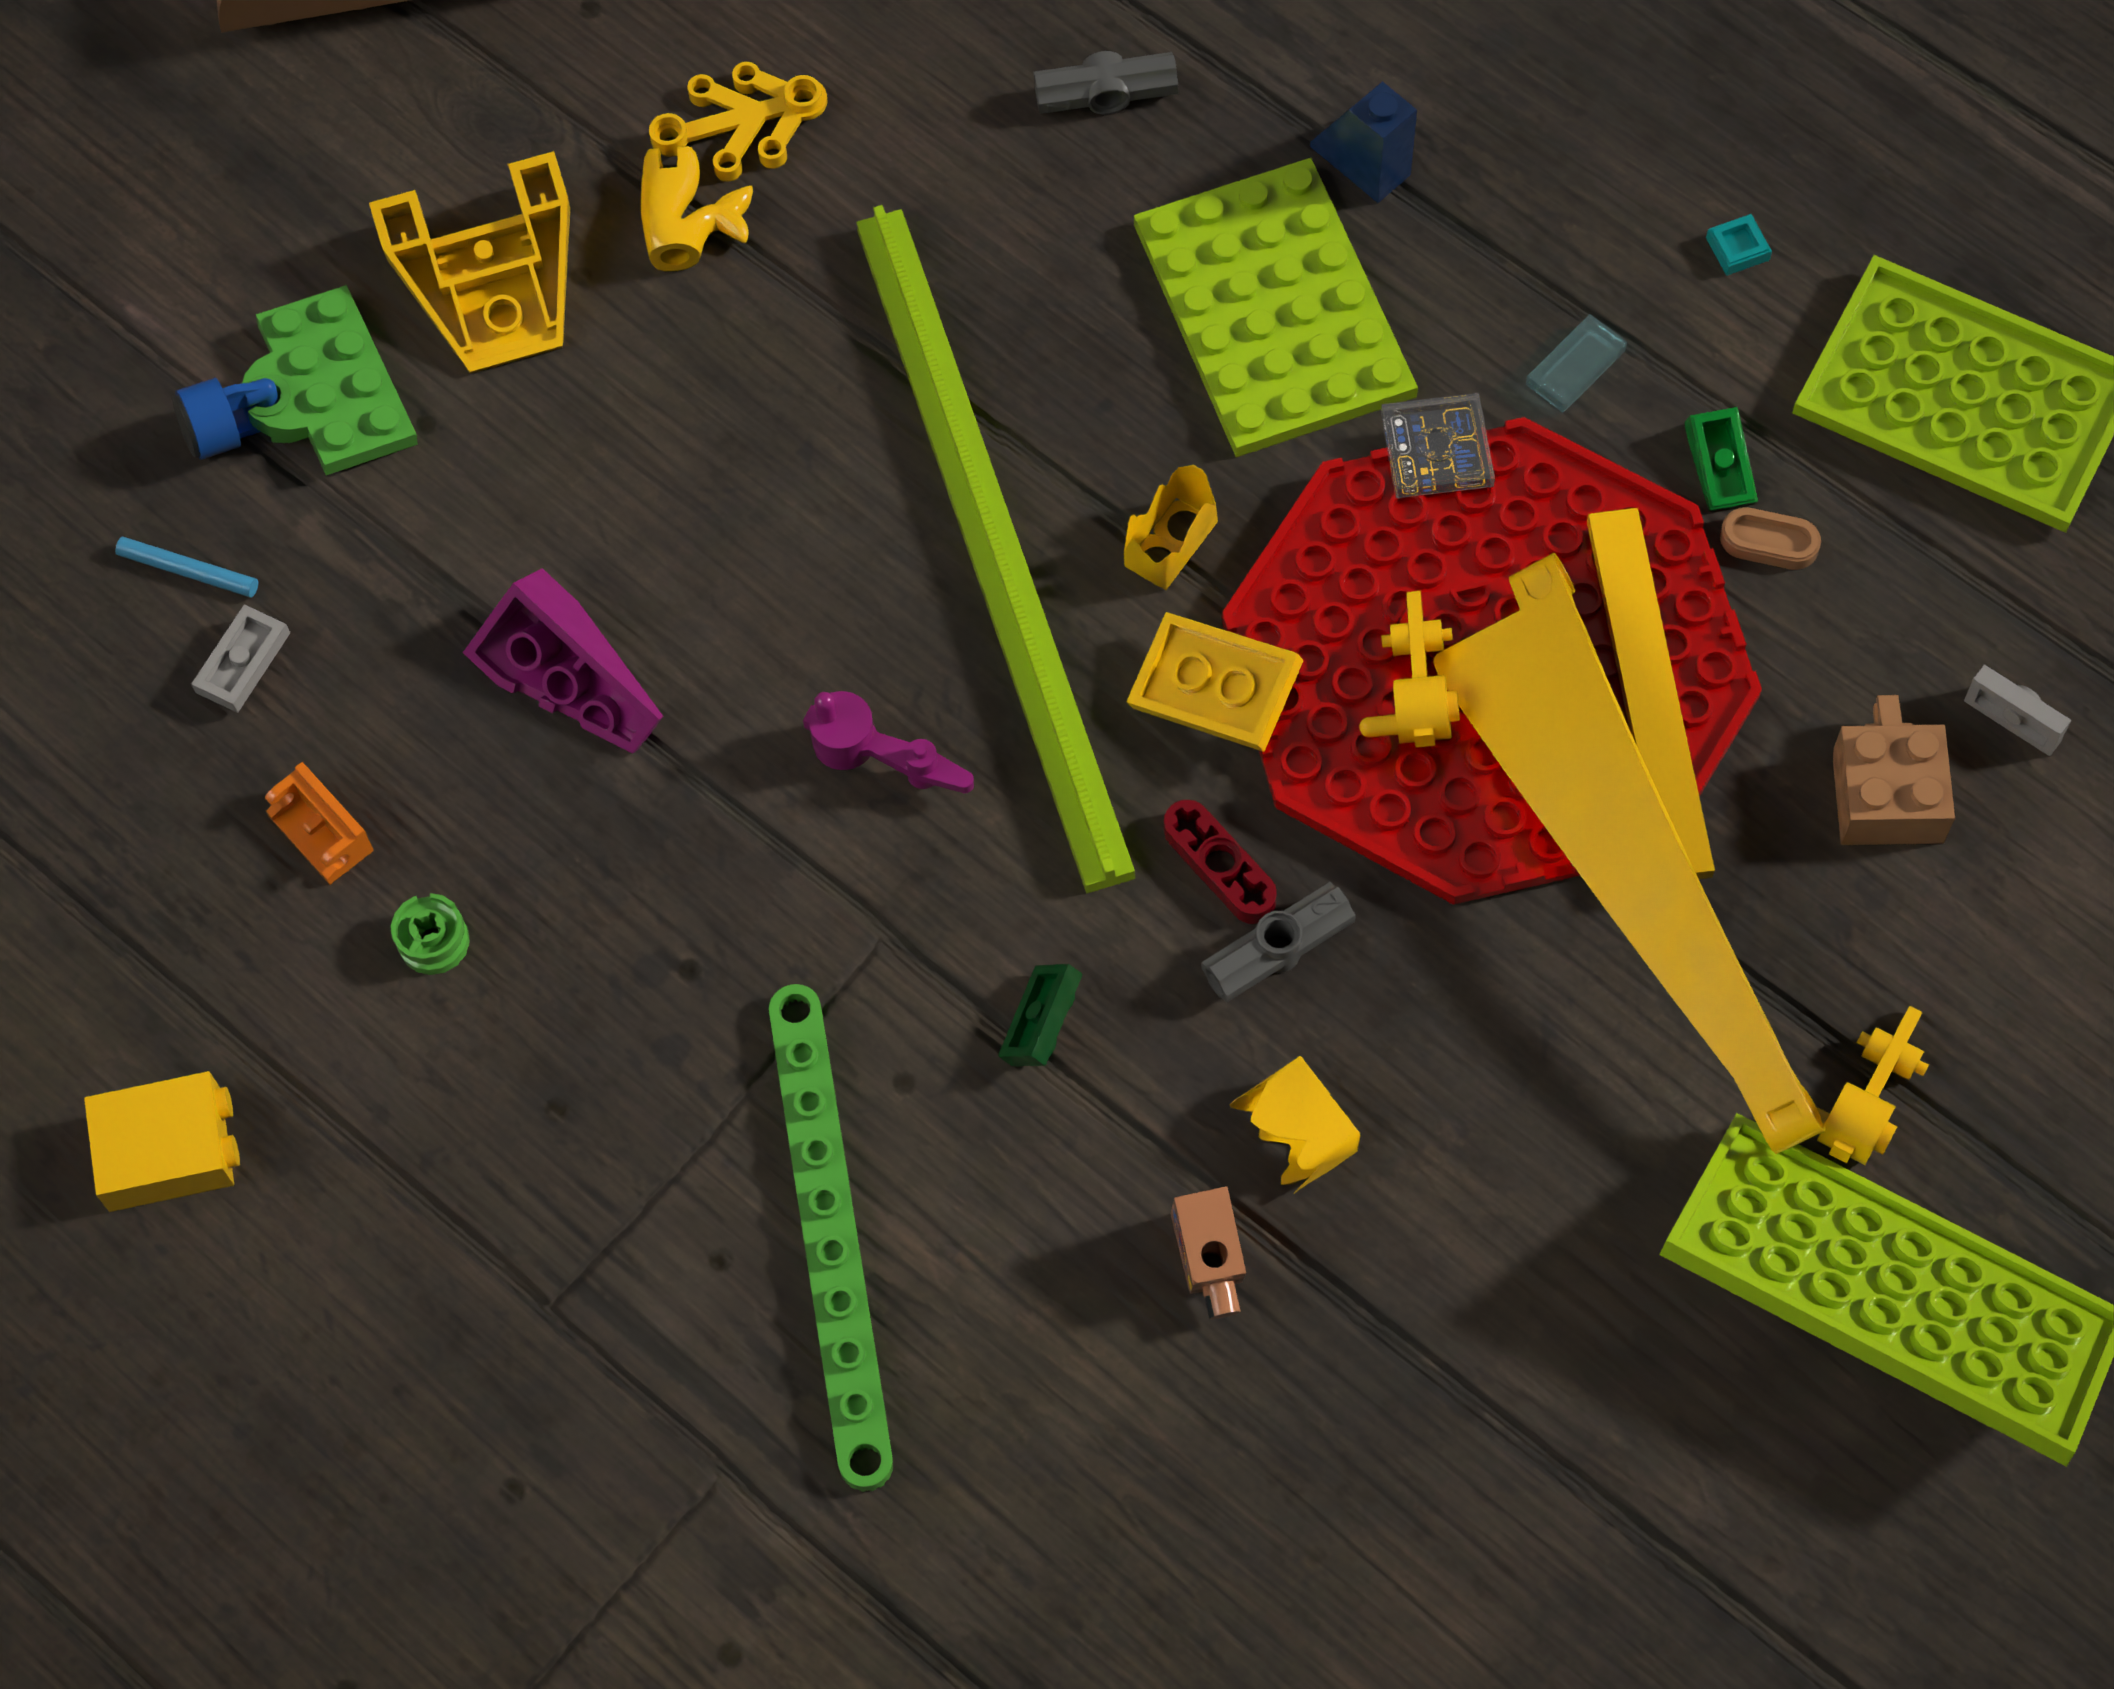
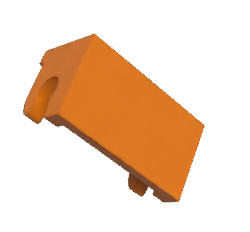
M303 762L298 764L291 774L276 784L266 794L265 799L272 805L266 810L269 818L329 885L374 851L365 830Z

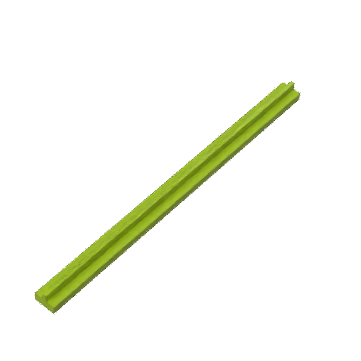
M883 205L873 207L874 217L856 222L858 235L1086 894L1134 880L1135 870L903 211L900 209L885 213Z

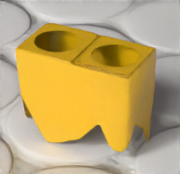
M1195 465L1178 467L1166 486L1163 484L1159 485L1148 512L1145 515L1141 514L1138 517L1132 515L1129 518L1124 547V566L1164 590L1168 589L1218 522L1216 502L1207 476L1202 469ZM1179 511H1190L1195 513L1196 517L1184 541L1177 540L1168 531V521L1173 514ZM1154 528L1155 534H1150L1151 530ZM1152 547H1163L1171 553L1162 561L1156 563L1145 551Z
M1301 1056L1230 1104L1231 1108L1252 1112L1251 1122L1260 1129L1258 1137L1261 1140L1290 1145L1291 1150L1288 1156L1290 1165L1281 1175V1185L1291 1184L1308 1178L1294 1194L1357 1153L1360 1141L1358 1129L1330 1096L1329 1091Z

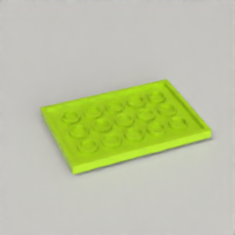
M1312 158L1134 215V227L1236 457L1417 397L1418 386Z
M1874 255L1796 400L1792 414L2066 533L2114 436V357Z

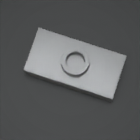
M244 604L191 685L194 691L238 713L289 636L290 631L287 625Z
M1985 664L1973 678L1964 702L2048 756H2051L2060 744L2071 722V719L2041 701L2040 697L2032 689L2022 685L2017 686Z

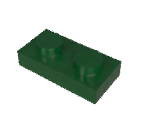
M1070 964L1035 965L998 1057L1011 1066H1046L1049 1057L1055 1050L1057 1036L1066 1014L1074 1003L1075 992L1083 974Z

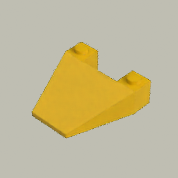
M554 151L508 164L522 214L431 239L415 190L369 203L387 261L470 374L563 348L570 206Z

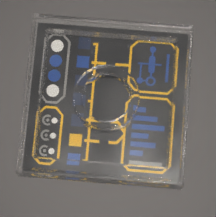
M1479 393L1381 405V418L1396 498L1494 487L1495 475Z

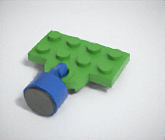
M347 285L256 314L258 328L270 353L253 363L245 373L242 384H234L222 388L215 377L176 390L175 396L172 397L176 417L187 446L193 457L198 456L200 460L241 447L240 438L259 432L270 436L272 443H293L309 438L325 475L418 445L414 427Z

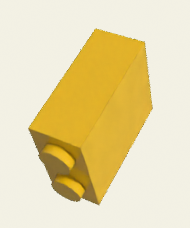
M210 1071L84 1097L96 1196L109 1212L234 1186L232 1167L240 1165V1158L234 1135L228 1136L225 1120L233 1117L232 1101L228 1088H220Z

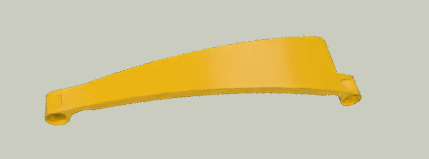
M1552 553L1509 576V582L1520 611L1436 654L1433 659L1435 669L1438 675H1445L1448 691L1457 690L1459 707L1638 954L1732 1075L1771 1150L1775 1154L1783 1152L1824 1132V1122L1811 1096L1804 1089L1790 1067L1703 890L1638 750L1586 627L1572 597V594L1575 593L1573 583L1560 559L1555 553Z

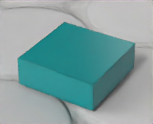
M1752 214L1709 228L1707 231L1706 239L1726 276L1767 262L1771 258L1772 250Z

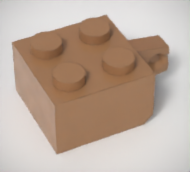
M1878 695L1876 698L1877 703L1873 706L1874 723L1865 724V726H1842L1834 746L1833 767L1841 845L1943 844L1955 820L1945 725H1912V723H1902L1899 696Z

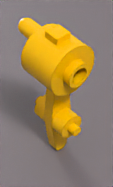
M1421 591L1407 592L1408 623L1390 625L1391 634L1381 635L1382 647H1392L1393 656L1411 654L1412 678L1393 680L1396 714L1366 717L1360 722L1359 729L1365 737L1398 735L1400 744L1415 742L1416 747L1435 746V740L1451 739L1450 722L1460 721L1457 690L1447 691L1445 675L1427 677L1426 653L1444 651L1443 641L1453 640L1452 628L1442 629L1441 619L1423 621Z
M1909 1006L1894 1036L1877 1027L1872 1036L1862 1031L1856 1042L1865 1047L1861 1056L1878 1066L1865 1090L1846 1082L1831 1113L1817 1107L1825 1125V1131L1819 1134L1817 1141L1831 1148L1829 1155L1845 1163L1848 1162L1849 1158H1852L1866 1165L1873 1150L1882 1155L1884 1154L1898 1126L1888 1122L1896 1106L1879 1098L1881 1091L1891 1072L1910 1080L1913 1072L1924 1076L1929 1064L1920 1060L1924 1051L1907 1043L1923 1013L1922 1011Z

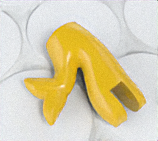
M677 146V167L663 168L659 148L647 150L644 157L641 182V219L649 260L655 268L662 271H679L695 266L700 260L704 243L712 232L719 230L742 243H746L748 240V226L742 215L748 209L752 199L753 187L750 185L722 196L715 204L703 206L687 217L681 218L696 194L700 178L697 154L689 146Z

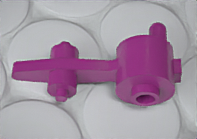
M846 691L820 692L815 697L814 705L810 706L803 719L804 728L810 730L813 749L817 758L830 768L837 770L854 769L865 763L872 756L907 775L911 785L918 789H928L935 785L961 793H969L974 788L972 773L938 754L935 746L930 741L916 739L912 742H907L877 732L873 725L872 713L868 704L854 693Z

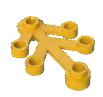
M741 62L732 71L734 87L738 92L716 84L708 75L699 74L692 77L688 82L687 89L690 101L698 107H706L713 103L729 111L687 123L676 114H661L650 123L649 135L651 144L654 149L659 148L662 155L673 157L677 156V146H686L689 142L736 129L725 148L719 150L713 157L715 175L722 181H733L741 175V158L764 122L782 116L771 136L763 138L758 144L761 164L771 169L779 168L787 160L786 146L800 123L815 119L824 112L827 106V93L823 85L811 76L799 75L787 82L760 71L758 66L752 62ZM745 75L753 76L749 81L740 80ZM699 88L709 89L706 93L702 94L695 92ZM760 90L774 98L759 102L743 94H752ZM802 99L810 100L807 102H799ZM669 137H674V138H675V139L670 140V141H664L666 138H669ZM770 149L779 150V153L775 155L766 154ZM725 162L735 163L730 168L721 167V165Z

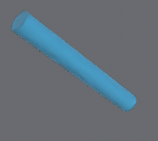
M122 536L116 545L115 552L118 556L252 598L258 588V579L133 539Z

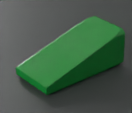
M1738 407L1690 415L1684 422L1709 512L1757 503L1758 498Z

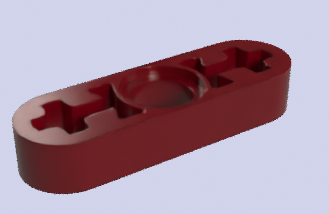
M1180 800L1167 809L1164 816V835L1167 842L1239 920L1248 924H1258L1265 914L1275 911L1277 890L1272 879L1201 803L1194 800ZM1182 818L1187 823L1194 819L1196 820V833L1203 841L1197 851H1194L1197 849V838L1188 829L1178 832V819ZM1214 851H1225L1232 855L1235 863L1230 870L1219 873L1209 869L1205 860ZM1244 871L1246 873L1243 874V885L1252 894H1256L1259 891L1263 892L1262 905L1260 906L1254 901L1246 905L1244 904V890L1236 882Z

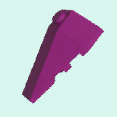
M543 568L514 582L463 651V654L499 687L511 693L519 691L539 701V707L551 713L559 711L579 721L583 729L632 754L638 751L664 717L580 603Z

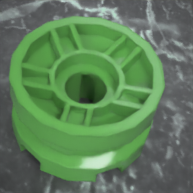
M430 893V897H412L399 907L391 923L392 939L406 965L416 972L428 975L445 973L456 967L467 953L470 943L468 928L455 903L443 895ZM431 928L439 930L438 934L431 933L425 935L422 939L423 933Z

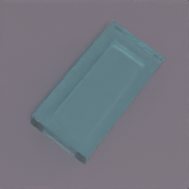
M1589 314L1527 376L1526 385L1563 413L1625 352L1627 341Z

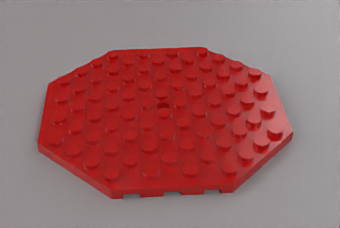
M1525 417L1505 421L1502 427L1481 431L1491 485L1398 496L1389 447L1373 450L1370 452V456L1343 462L1342 457L1323 461L1222 612V623L1225 631L1298 653L1304 660L1264 752L1259 750L1275 808L1453 905L1580 876V874L1529 806L1460 707V721L1450 722L1451 739L1435 740V746L1416 747L1415 742L1400 744L1398 735L1365 737L1361 734L1359 725L1364 718L1396 714L1393 680L1412 678L1411 654L1393 656L1392 647H1382L1381 635L1391 634L1390 625L1408 623L1407 592L1421 591L1423 621L1441 619L1442 629L1452 628L1453 640L1443 641L1445 650L1520 611L1509 582V576L1555 553L1573 583L1575 593L1572 594L1574 603L1628 725L1587 526L1588 514L1638 508L1699 797L1758 701L1762 691L1757 673L1752 670L1745 650L1747 644L1735 609H1731L1724 589L1725 581L1714 549H1710L1703 529L1704 520L1699 506ZM1441 651L1426 653L1427 677L1438 676L1433 659Z

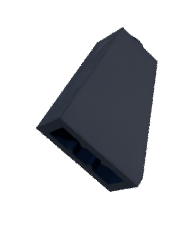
M1382 81L1314 138L1310 143V147L1374 201L1379 203L1411 175L1417 109Z

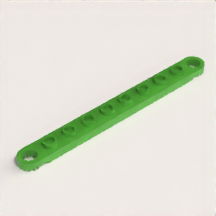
M792 984L779 989L773 995L769 1004V1015L837 1462L843 1480L851 1488L861 1492L874 1491L878 1487L881 1488L889 1480L893 1471V1456L822 1008L817 994L807 986ZM794 1000H797V1002H801L802 1000L803 1003H807L810 1008L807 1018L798 1023L784 1020L781 1010L784 1009V1005L787 1006L789 1004V1001L794 1002ZM864 1448H867V1450L873 1449L881 1457V1464L878 1470L868 1476L858 1475L850 1468V1460L853 1458V1454H856L860 1449L861 1451L864 1450Z

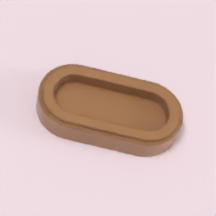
M1743 507L1731 511L1725 517L1720 531V542L1726 552L1736 558L1798 570L1808 567L1815 561L1821 545V536L1817 528L1807 520Z

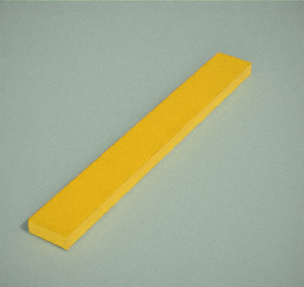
M1638 508L1588 514L1587 526L1630 732L1698 879L1713 878L1715 868Z

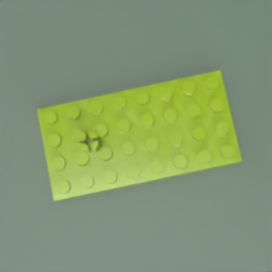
M1736 1113L1659 1254L2066 1467L2077 1450L2114 1357L2113 1304L1799 1144L1775 1154L1766 1142L1757 1123Z

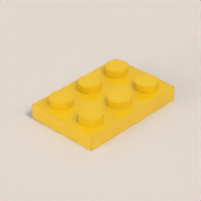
M1166 612L1126 702L1135 710L1264 752L1304 660L1298 653Z

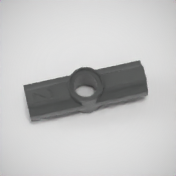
M1101 51L1088 56L1082 65L1033 72L1036 100L1040 114L1090 107V110L1097 114H1113L1125 109L1129 102L1133 100L1178 94L1177 69L1172 52L1122 59V56L1116 52Z
M1329 882L1286 910L1265 914L1259 920L1254 930L1201 963V968L1214 992L1227 1003L1273 973H1284L1294 968L1303 954L1353 924L1356 916L1349 904V900L1340 888ZM1273 936H1283L1291 944L1285 948H1274L1266 943V941Z

